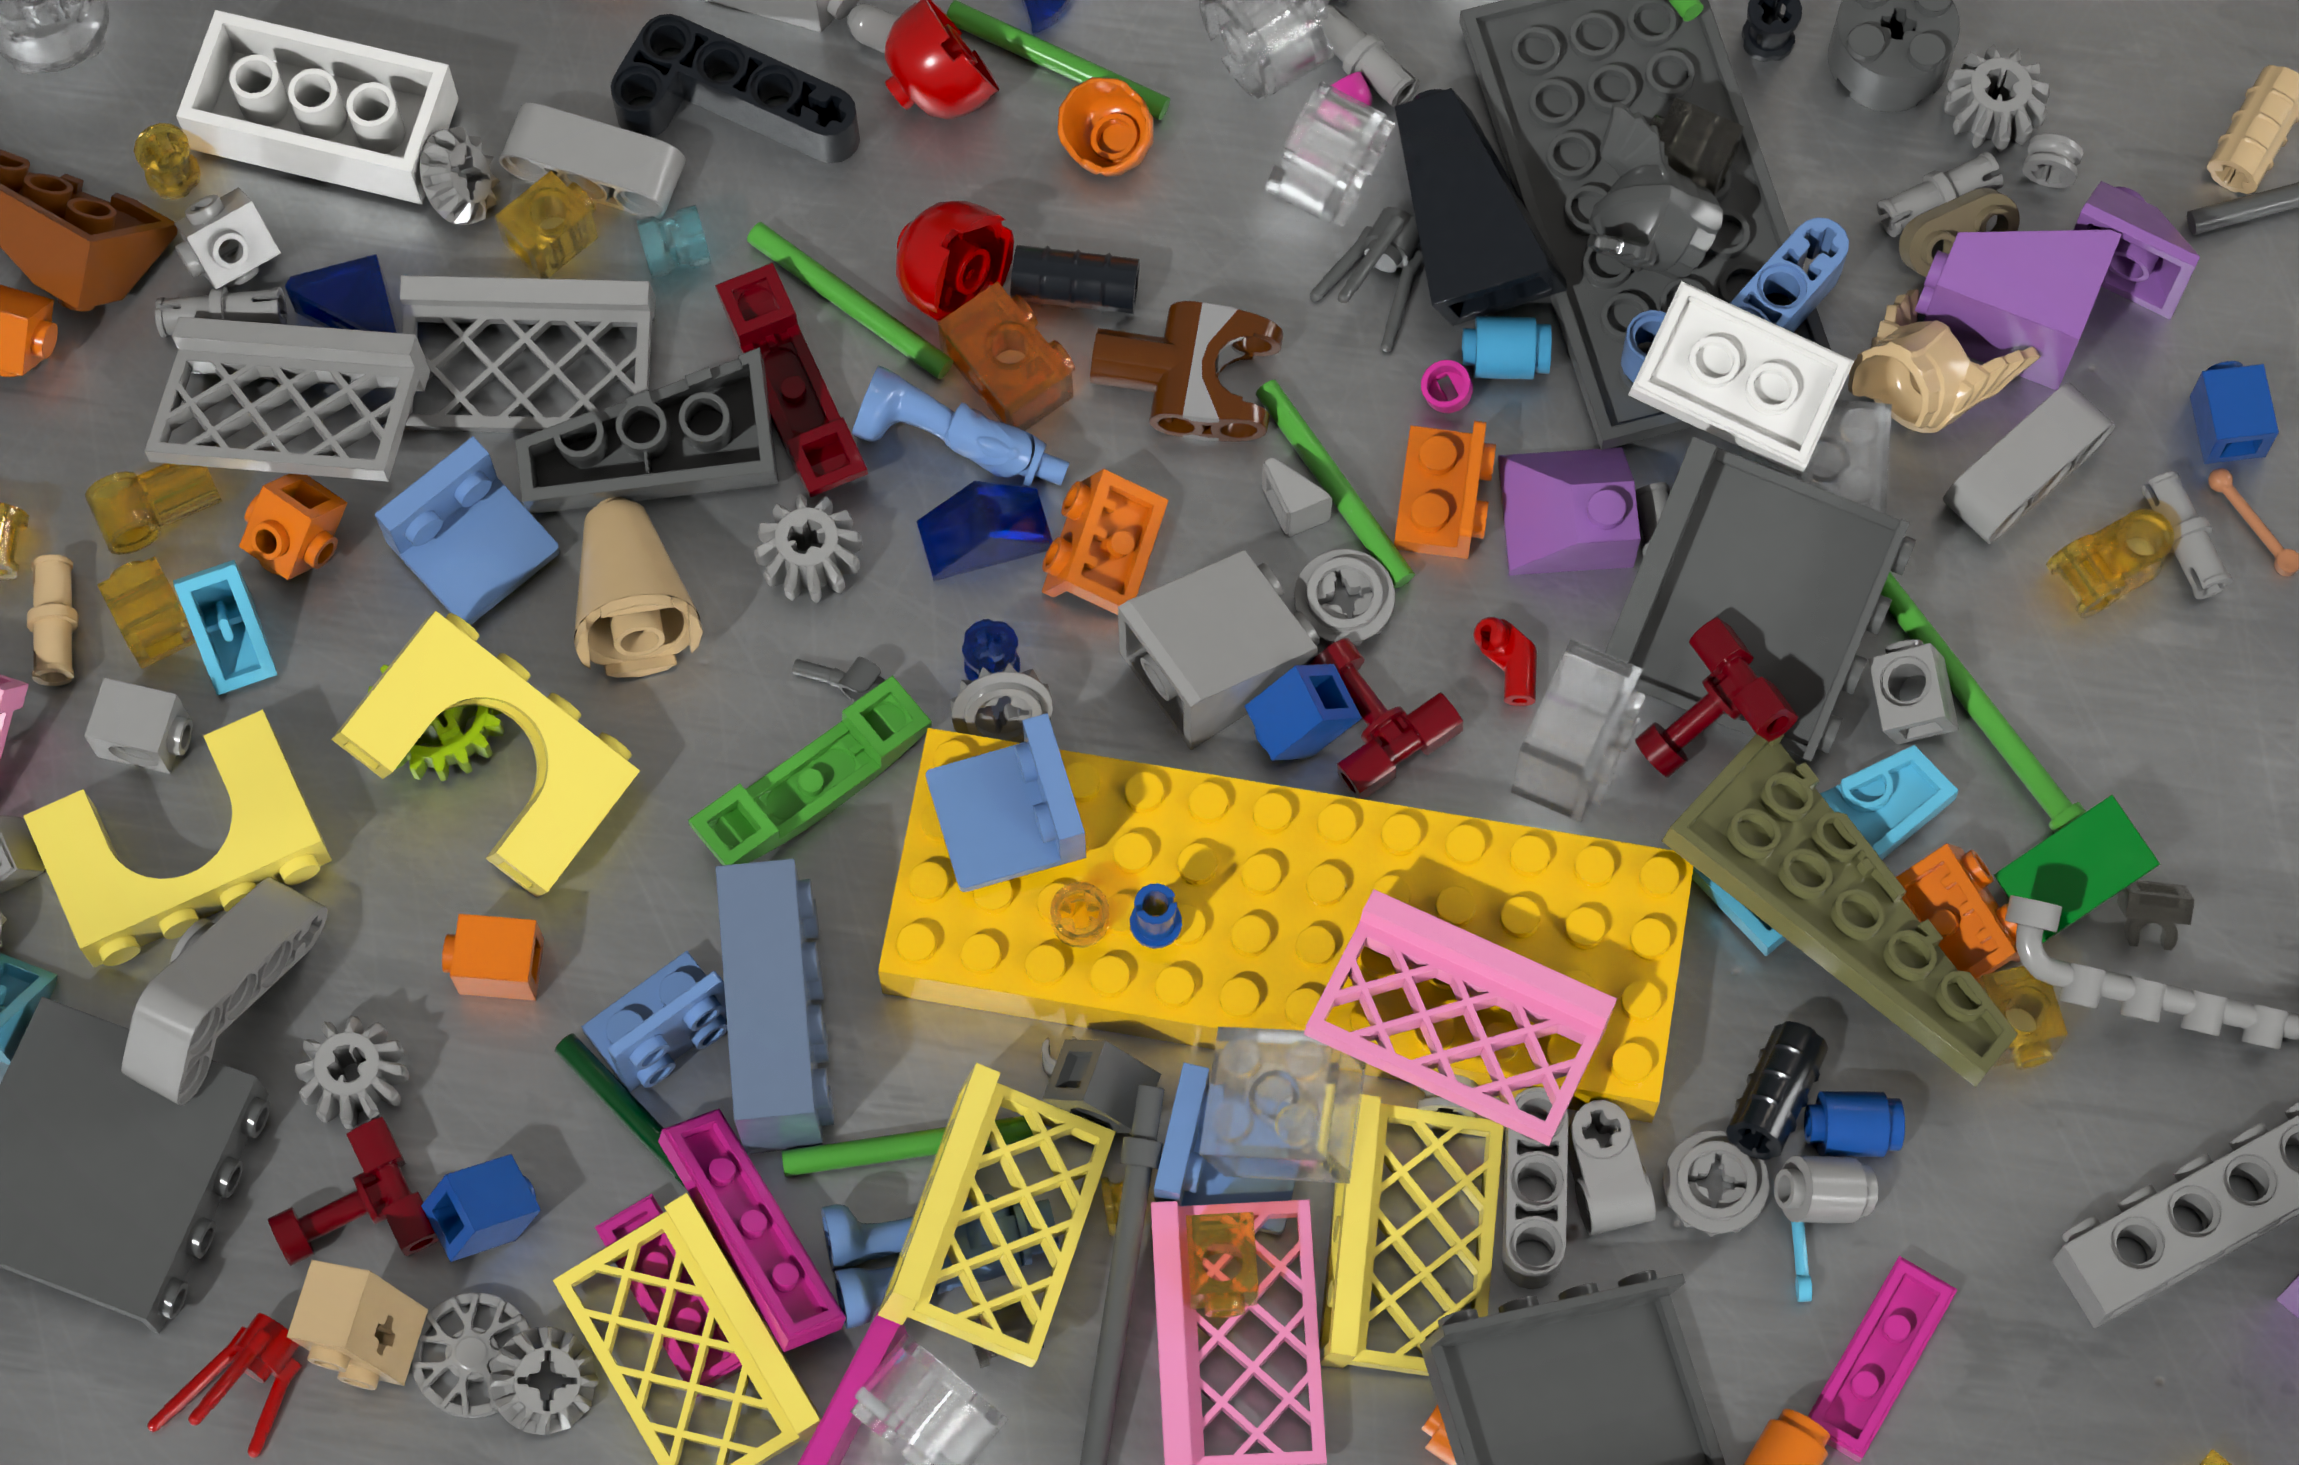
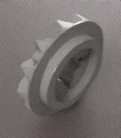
M463 126L442 129L431 134L426 140L420 156V176L428 200L444 219L462 226L486 219V211L497 205L496 197L491 189L500 182L498 178L491 174L489 166L494 157L484 155L482 153L481 138L478 136H468ZM459 167V171L466 174L467 183L463 177L458 176V173L451 172V169Z
M1352 549L1331 550L1312 559L1298 576L1294 590L1295 613L1302 612L1311 622L1318 636L1325 639L1329 645L1341 639L1349 638L1358 647L1364 640L1373 635H1380L1393 614L1395 604L1394 585L1385 567L1372 556ZM1336 578H1340L1342 587H1346L1349 595L1360 594V596H1363L1354 601V611L1350 619H1348L1347 613H1343L1340 605L1334 604L1329 606L1326 603L1334 599Z
M1010 663L1006 665L1002 672L990 673L982 667L979 678L974 681L961 680L959 695L950 699L952 723L957 733L1018 743L1024 742L1022 720L1048 713L1051 720L1053 713V702L1048 684L1041 683L1033 669L1020 673ZM1008 696L1011 703L1005 704L1003 711L999 712L998 719H995L991 706L997 705L999 698Z
M1704 1131L1682 1141L1671 1153L1662 1179L1667 1206L1673 1209L1685 1227H1693L1704 1231L1710 1237L1721 1233H1738L1759 1216L1769 1193V1175L1764 1160L1742 1153L1728 1140L1725 1131ZM1715 1159H1720L1719 1169L1722 1170V1179L1728 1183H1733L1735 1189L1724 1190L1721 1199L1717 1202L1716 1208H1712V1200L1708 1199V1189L1703 1186H1697L1695 1181L1696 1179H1706L1710 1169L1714 1166Z
M553 1327L530 1328L513 1336L498 1352L490 1374L491 1395L496 1408L504 1419L522 1431L540 1435L557 1433L572 1428L591 1409L595 1388L599 1382L593 1363V1354L574 1334ZM546 1350L551 1372L562 1374V1377H571V1384H562V1387L551 1389L549 1400H546V1410L543 1411L544 1400H540L539 1389L528 1387V1384H517L518 1377H528L529 1374L538 1373L541 1369V1362L545 1360Z

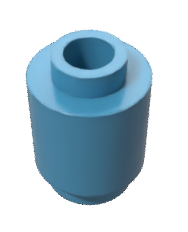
M1476 316L1475 328H1463L1462 366H1473L1474 378L1534 380L1535 373L1549 374L1552 346L1551 324H1536L1535 317Z

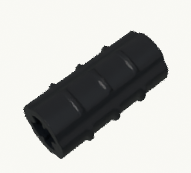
M1017 245L1011 274V300L1039 303L1041 307L1044 304L1068 306L1071 310L1075 307L1100 310L1102 314L1105 311L1134 314L1139 283L1140 259L1112 256L1110 253L1106 255L1084 253L1079 249L1076 251L1051 249L1049 246L1040 248Z
M1786 1021L1783 1024L1774 1026L1765 1048L1760 1049L1759 1061L1753 1073L1748 1074L1747 1086L1742 1097L1736 1100V1110L1726 1130L1728 1140L1742 1153L1762 1160L1779 1157L1790 1133L1795 1132L1796 1120L1801 1109L1807 1106L1808 1094L1813 1083L1819 1079V1070L1828 1051L1825 1039L1818 1035L1814 1029L1798 1022Z

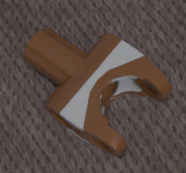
M1196 301L1176 302L1169 308L1164 337L1098 328L1092 354L1090 383L1153 392L1149 423L1154 429L1164 434L1203 441L1241 442L1256 440L1263 437L1267 432L1270 418L1268 411L1259 405L1243 401L1242 396L1230 393L1221 385L1218 376L1227 365L1236 361L1253 360V356L1264 357L1279 353L1284 333L1282 328L1275 322L1254 313L1229 306Z

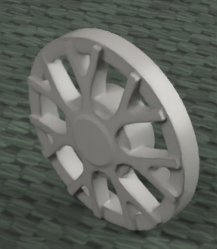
M465 1293L441 1302L426 1315L411 1362L412 1374L418 1388L434 1406L453 1416L482 1418L498 1413L499 1411L493 1401L490 1389L492 1365L501 1349L495 1336L516 1325L520 1332L531 1327L512 1304L495 1295ZM478 1305L497 1309L487 1331L482 1328L473 1327ZM470 1306L468 1313H464L461 1307ZM455 1310L463 1322L464 1329L455 1333L451 1338L445 1334L437 1322ZM503 1313L507 1314L509 1317L512 1318L504 1323H501ZM434 1327L437 1334L435 1336H428ZM425 1343L447 1345L445 1351L446 1360L441 1362H423ZM424 1370H433V1373L426 1379ZM451 1370L459 1380L452 1391L443 1399L434 1392L431 1386L443 1373ZM529 1374L528 1377H518L517 1384H529L533 1374ZM486 1381L490 1402L469 1406L468 1383ZM461 1394L462 1405L453 1404V1400Z

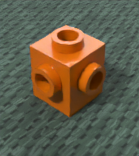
M284 475L263 485L260 493L249 504L244 517L248 524L239 547L259 560L264 569L275 575L282 576L286 580H290L312 568L319 569L329 561L337 548L338 539L334 535L348 502L308 475Z

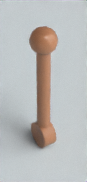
M2224 468L2213 470L2208 477L2210 488L2215 492L2223 493L2274 555V568L2276 572L2282 576L2294 575L2299 569V554L2295 550L2284 549L2232 485L2233 476L2230 471Z

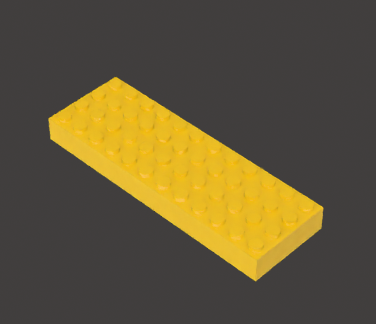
M927 728L878 968L883 994L1404 1081L1304 1035L1306 1024L1360 922L1364 906L1373 889L1617 998L1603 1037L1594 1051L1567 1109L1579 1111L1583 1105L1591 1101L1606 1100L1617 1104L1625 1111L1630 1120L1653 1122L1660 1102L1694 867L1675 851L1059 749L1085 831L1086 858L969 892H962L958 887L926 781V772L935 767L1020 743ZM1159 883L1167 886L1174 892V903L1177 902L1178 910L1182 916V929L1179 937L1172 944L1164 948L1152 949L1141 945L1134 938L1130 930V916L1135 908V897L1142 887ZM1365 946L1363 947L1357 963L1365 982L1397 974L1390 957ZM1348 977L1342 989L1353 986L1350 977ZM1434 978L1415 984L1426 1010L1457 1002L1451 986L1443 981ZM1403 987L1372 996L1382 1022L1414 1014ZM1359 1000L1333 1007L1326 1019L1327 1022L1349 1032L1370 1026ZM1498 1006L1476 1011L1488 1038L1518 1029L1511 1012ZM1463 1015L1433 1023L1444 1050L1475 1042ZM1420 1027L1389 1036L1395 1053L1413 1060L1431 1054ZM1557 1033L1537 1039L1549 1066L1574 1059L1582 1045ZM1376 1040L1370 1041L1378 1045ZM1525 1043L1494 1051L1505 1078L1536 1070ZM1481 1055L1450 1064L1454 1074L1467 1077L1475 1081L1478 1086L1492 1082ZM1437 1068L1432 1069L1439 1073ZM1566 1076L1555 1079L1559 1089H1561ZM1540 1083V1084H1537V1085H1533V1086H1530V1087H1526V1088H1523V1089H1519V1090L1513 1091V1092H1512V1095H1513V1097H1514V1099H1515V1097H1516L1519 1093H1521L1522 1091L1526 1090L1527 1088H1533V1087H1543V1088H1544V1086H1543L1542 1083Z

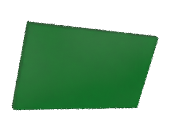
M2110 795L1994 874V877L2009 899L2010 895L2062 906L2057 932L2044 930L2042 936L2043 944L2161 864L2113 795Z

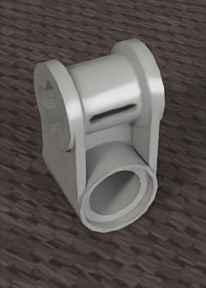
M1594 1100L1583 1105L1575 1114L1573 1122L1568 1127V1161L1575 1182L1579 1212L1587 1233L1595 1235L1655 1220L1656 1207L1651 1184L1646 1170L1641 1164L1630 1121L1625 1111L1617 1104L1606 1100ZM1590 1124H1595L1599 1134H1610L1611 1137L1604 1148H1600L1598 1141L1594 1138L1585 1139L1584 1135Z

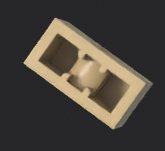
M311 1260L287 1338L309 1350L307 1358L309 1362L323 1368L339 1371L337 1379L344 1383L368 1390H376L379 1381L404 1386L428 1309L369 1270Z

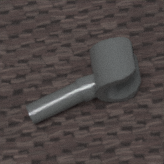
M857 657L846 673L837 668L833 669L800 659L795 660L792 669L795 675L825 682L839 688L853 702L885 681L884 678L879 676L881 674L880 668L863 657Z

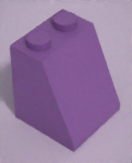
M2113 230L1958 232L1949 254L1937 251L1915 311L1925 315L1924 321L1937 320L1949 326L1967 356L1983 363L2017 350L2022 351L2035 347L2041 357L2018 376L2058 390L2122 234Z

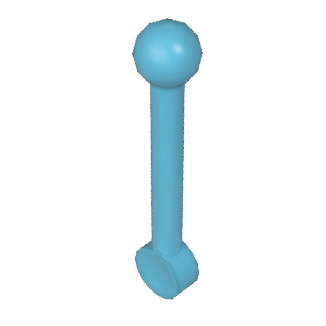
M1791 1221L1796 1270L1797 1302L1812 1301V1281L1808 1267L1805 1223Z

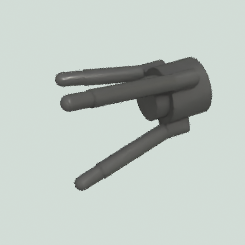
M1395 207L1384 208L1373 227L1366 226L1356 243L1310 293V298L1313 301H1319L1363 254L1365 257L1338 294V301L1345 304L1349 302L1374 267L1389 273L1395 272L1398 267L1402 268L1381 344L1384 352H1390L1394 347L1415 273L1423 262L1422 252L1416 248L1420 242L1416 218L1406 211Z

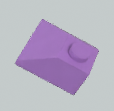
M2100 181L2081 210L2074 230H2113L2122 234L2101 287L2171 320L2200 256L2157 207L2145 202L2140 194L2126 187H2113Z
M1622 447L1603 450L1588 449L1498 455L1509 576L1634 568L1641 538L1634 478Z

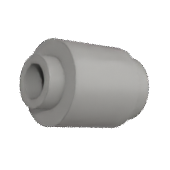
M1792 1156L1785 1162L1775 1178L1774 1196L1785 1216L1792 1222L1854 1223L1860 1217H1867L1874 1211L1878 1200V1181L1874 1170L1869 1165L1861 1164L1853 1157Z

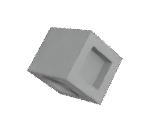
M1904 640L1887 646L1885 648L1886 654L1868 658L1882 731L1897 745L1959 730L1945 658L1931 643L1923 644L1921 640ZM1912 676H1925L1926 685L1921 695L1911 701H1901L1899 692L1902 684Z
M103 678L84 737L99 758L171 774L176 756H183L189 747L193 722L177 694Z

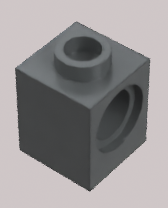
M1065 1039L1042 1099L1055 1107L1116 1131V1133L1131 1134L1138 1085L1157 1087L1161 1073L1106 1040Z

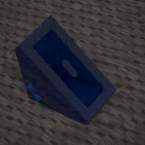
M377 254L291 276L284 286L294 311L325 328L400 333L387 281Z
M973 481L917 520V527L933 581L1048 551L1053 542L1038 490L1035 488Z

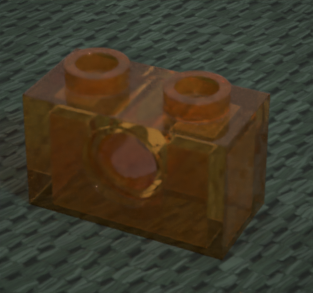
M997 281L938 322L940 349L953 359L954 366L1000 422L1026 431L1073 398L1072 372L1075 371V365L1067 351L1058 341L1052 340L1048 343L1035 328L1038 325V321L1027 302L1019 295L1011 298ZM1007 350H1017L1025 355L1022 360L1011 364L1003 363L996 359L1000 353Z

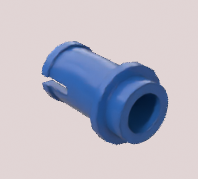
M1156 883L1142 887L1135 897V908L1130 916V930L1134 938L1141 945L1152 949L1164 948L1172 944L1179 937L1182 929V916L1178 910L1177 902L1174 903L1175 894L1165 885Z

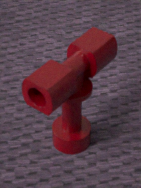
M1718 617L1704 624L1689 640L1690 645L1711 672L1702 681L1708 693L1667 729L1654 722L1635 738V743L1645 758L1657 771L1667 778L1688 761L1683 748L1723 713L1728 714L1734 720L1743 715L1755 733L1768 742L1779 738L1787 732L1799 718L1773 683L1762 676L1757 677L1749 666L1754 659L1753 655L1732 627Z
M1344 638L1324 649L1315 657L1310 665H1335L1362 719L1368 725L1361 734V739L1365 742V745L1337 763V773L1352 795L1358 799H1366L1396 778V765L1420 749L1428 756L1463 731L1464 721L1451 702L1441 692L1408 715L1401 706L1387 710L1358 672L1365 659L1350 639Z
M383 1117L366 1122L346 1134L364 1171L352 1177L357 1188L356 1191L298 1218L293 1207L268 1218L275 1239L290 1266L315 1255L311 1241L367 1214L370 1215L375 1225L387 1219L397 1243L405 1256L419 1252L439 1241L421 1206L424 1202L419 1192H411L400 1169L406 1163Z

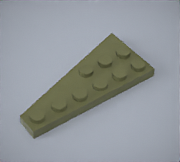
M1756 734L1670 826L1662 842L1976 1087L2010 1046L2018 1033L1970 972L1958 971L1938 946L1943 939L1929 919L1920 923L1902 900L1907 891L1847 814L1834 812L1815 788L1820 780L1807 763L1797 765L1780 742L1785 735L1783 734L1779 738L1768 742Z

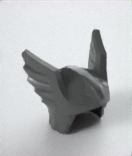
M1617 101L1612 104L1608 126L1600 146V155L1616 170L1620 178L1614 183L1608 194L1594 205L1590 217V226L1599 234H1590L1587 246L1600 254L1614 258L1622 265L1634 271L1640 272L1644 269L1655 271L1670 278L1686 277L1703 261L1706 252L1712 246L1716 234L1722 226L1723 210L1709 189L1695 184L1692 179L1677 173L1668 165V156L1665 155L1664 142L1660 141L1657 126H1649L1640 112L1633 114L1623 103Z

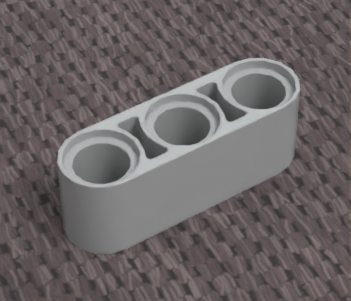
M537 103L521 105L499 157L501 166L517 178L649 218H660L665 215L686 162L683 153L664 141Z
M2070 382L2066 383L1970 466L1951 485L1943 497V502L1987 544H1990L2004 534L2087 460L2111 435L2115 424Z
M1543 1087L1527 1088L1515 1097L1518 1108L1526 1113L1538 1112L1547 1117L1552 1108V1104ZM1567 1110L1550 1146L1505 1127L1502 1264L1508 1278L1519 1287L1527 1289L1543 1288L1551 1283L1559 1273L1565 1254L1568 1167ZM1526 1176L1542 1177L1551 1186L1552 1195L1545 1200H1530L1522 1195L1517 1183ZM1525 1240L1540 1241L1549 1249L1551 1260L1539 1266L1526 1264L1518 1256L1516 1247Z

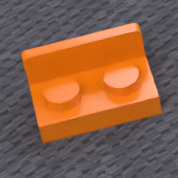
M1474 421L1472 433L1410 425L1394 545L1398 550L1468 559L1471 537L1484 539L1489 501L1476 500L1479 480H1492L1496 444L1484 443L1487 422Z
M1102 469L1081 482H1075L1069 489L1062 505L1061 513L1067 518L1061 535L1052 542L1043 561L1042 569L1048 574L1042 588V593L1054 598L1067 591L1118 615V607L1137 597L1169 500L1106 469Z
M1946 843L1896 876V879L1907 891L1902 900L1920 923L1929 919L1943 937L1938 946L1958 971L1970 972L1975 980L1979 982L2010 961L2020 962L2016 950V929L2018 924L2005 921L2008 904L2006 903L2000 907L1987 888L1989 884L1994 882V879L1983 860L1973 849L1965 853L1961 847Z

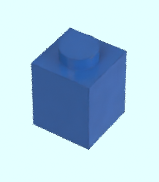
M2226 361L2215 364L2206 371L2201 372L2190 395V401L2204 464L2266 457L2279 434L2264 364L2243 366L2238 361Z
M1334 664L1295 665L1244 706L1255 727V735L1258 742L1268 752L1272 761L1312 758L1362 719Z
M512 1154L446 1174L421 1205L450 1262L516 1241L541 1211L531 1182L522 1175Z

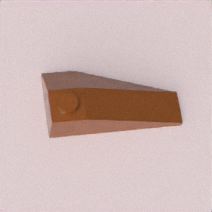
M0 149V247L34 285L57 297L58 303L65 308L85 312L93 310L97 305L123 300L177 236L178 229L173 220L135 199L115 193L111 196L110 202L82 192L84 182L82 179L68 174L57 177L49 174L29 172L30 162L28 159Z

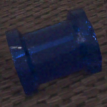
M983 619L974 623L966 630L962 655L964 657V673L967 680L974 681L978 679L982 667L990 673L1002 672L1008 663L1017 672H1020V658L1017 653L1018 638L1014 630L1007 623ZM988 651L993 657L1002 655V659L994 662L989 656L981 658L980 654Z

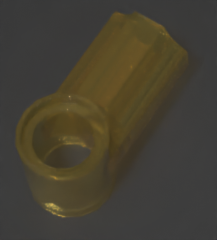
M167 463L140 475L125 471L105 476L92 484L85 493V499L108 550L112 554L117 555L130 554L149 546L158 539L161 534V528L222 502L207 467Z

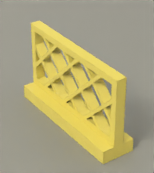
M976 1062L959 1090L878 1316L903 1325L907 1318H911L1032 1368L1039 1358L1116 1131L997 1083L1001 1072ZM1000 1106L1023 1115L1034 1136L1007 1146L995 1123ZM1045 1125L1052 1127V1129L1047 1130ZM1071 1135L1095 1145L1089 1163L1068 1171L1053 1141ZM987 1141H989L993 1151L983 1155ZM1039 1146L1054 1176L1027 1187L1013 1156ZM999 1162L1014 1192L986 1202L974 1177L977 1170ZM1083 1178L1078 1192L1073 1181ZM1060 1187L1072 1213L1069 1220L1048 1228L1033 1197ZM968 1197L973 1208L963 1211ZM1020 1203L1034 1233L1007 1244L992 1213ZM979 1219L994 1249L966 1260L954 1237V1233L958 1226ZM1064 1234L1060 1248H1058L1053 1238ZM1040 1244L1052 1267L1050 1277L1028 1285L1013 1254ZM948 1254L952 1266L942 1269ZM1000 1260L1015 1291L987 1302L972 1270ZM958 1276L973 1308L954 1314L929 1303L937 1284ZM1044 1292L1040 1306H1038L1034 1295ZM1020 1301L1032 1325L1027 1343L1003 1334L992 1312ZM979 1318L982 1325L973 1322L972 1320Z
M1355 1093L1342 1108L1319 1339L1321 1366L1343 1369L1347 1365L1429 1376L1424 1358L1405 1354L1413 1347H1416L1422 1354L1420 1344L1426 1340L1427 1336L1439 1328L1438 1320L1449 1314L1461 1311L1470 1302L1471 1309H1476L1479 1317L1488 1316L1503 1125L1489 1119L1381 1103V1097ZM1387 1122L1411 1126L1427 1145V1148L1402 1166L1385 1144ZM1430 1129L1448 1132L1437 1139ZM1458 1133L1486 1137L1484 1163L1469 1175L1465 1174L1443 1146ZM1432 1153L1457 1183L1433 1203L1408 1173ZM1385 1164L1392 1172V1175L1382 1182L1383 1165ZM1483 1174L1480 1192L1472 1181ZM1396 1181L1400 1182L1422 1210L1398 1230H1396L1379 1208L1381 1193ZM1461 1190L1479 1211L1478 1227L1462 1240L1437 1210ZM1426 1217L1451 1247L1427 1267L1402 1237ZM1377 1228H1379L1386 1236V1239L1376 1246ZM1477 1238L1476 1255L1474 1256L1467 1245ZM1390 1245L1394 1246L1416 1274L1415 1277L1392 1295H1390L1373 1273L1375 1257ZM1455 1254L1458 1255L1474 1276L1472 1292L1457 1304L1453 1302L1431 1274ZM1419 1282L1424 1284L1446 1312L1422 1332L1417 1329L1396 1302ZM1371 1292H1373L1381 1303L1370 1311ZM1386 1309L1410 1341L1395 1353L1366 1350L1368 1324Z
M685 1193L665 1205L666 1212L553 1279V1282L658 1465H678L685 1440L720 1448L716 1465H727L730 1451L746 1454L730 1465H762L799 1441L803 1440L806 1443L811 1440L822 1417L696 1204L688 1193ZM665 1233L676 1251L669 1280L634 1272L641 1247ZM627 1256L624 1269L610 1266ZM683 1267L686 1268L695 1286L679 1282ZM597 1273L621 1278L611 1315L586 1309L574 1287ZM631 1281L666 1289L657 1325L622 1317ZM676 1292L702 1297L707 1304L709 1311L702 1336L667 1328ZM593 1320L608 1324L605 1339L602 1338ZM716 1322L728 1342L712 1339ZM619 1326L654 1334L644 1371L619 1366L613 1357L612 1351ZM664 1337L699 1345L690 1382L655 1374ZM709 1348L734 1353L738 1357L742 1368L735 1393L699 1385ZM626 1377L641 1380L637 1397ZM749 1379L762 1400L745 1396ZM652 1383L687 1391L677 1428L652 1423L647 1416L645 1407ZM697 1394L732 1402L723 1440L687 1431ZM742 1405L769 1411L781 1431L779 1435L757 1448L733 1442ZM658 1433L674 1437L670 1454Z

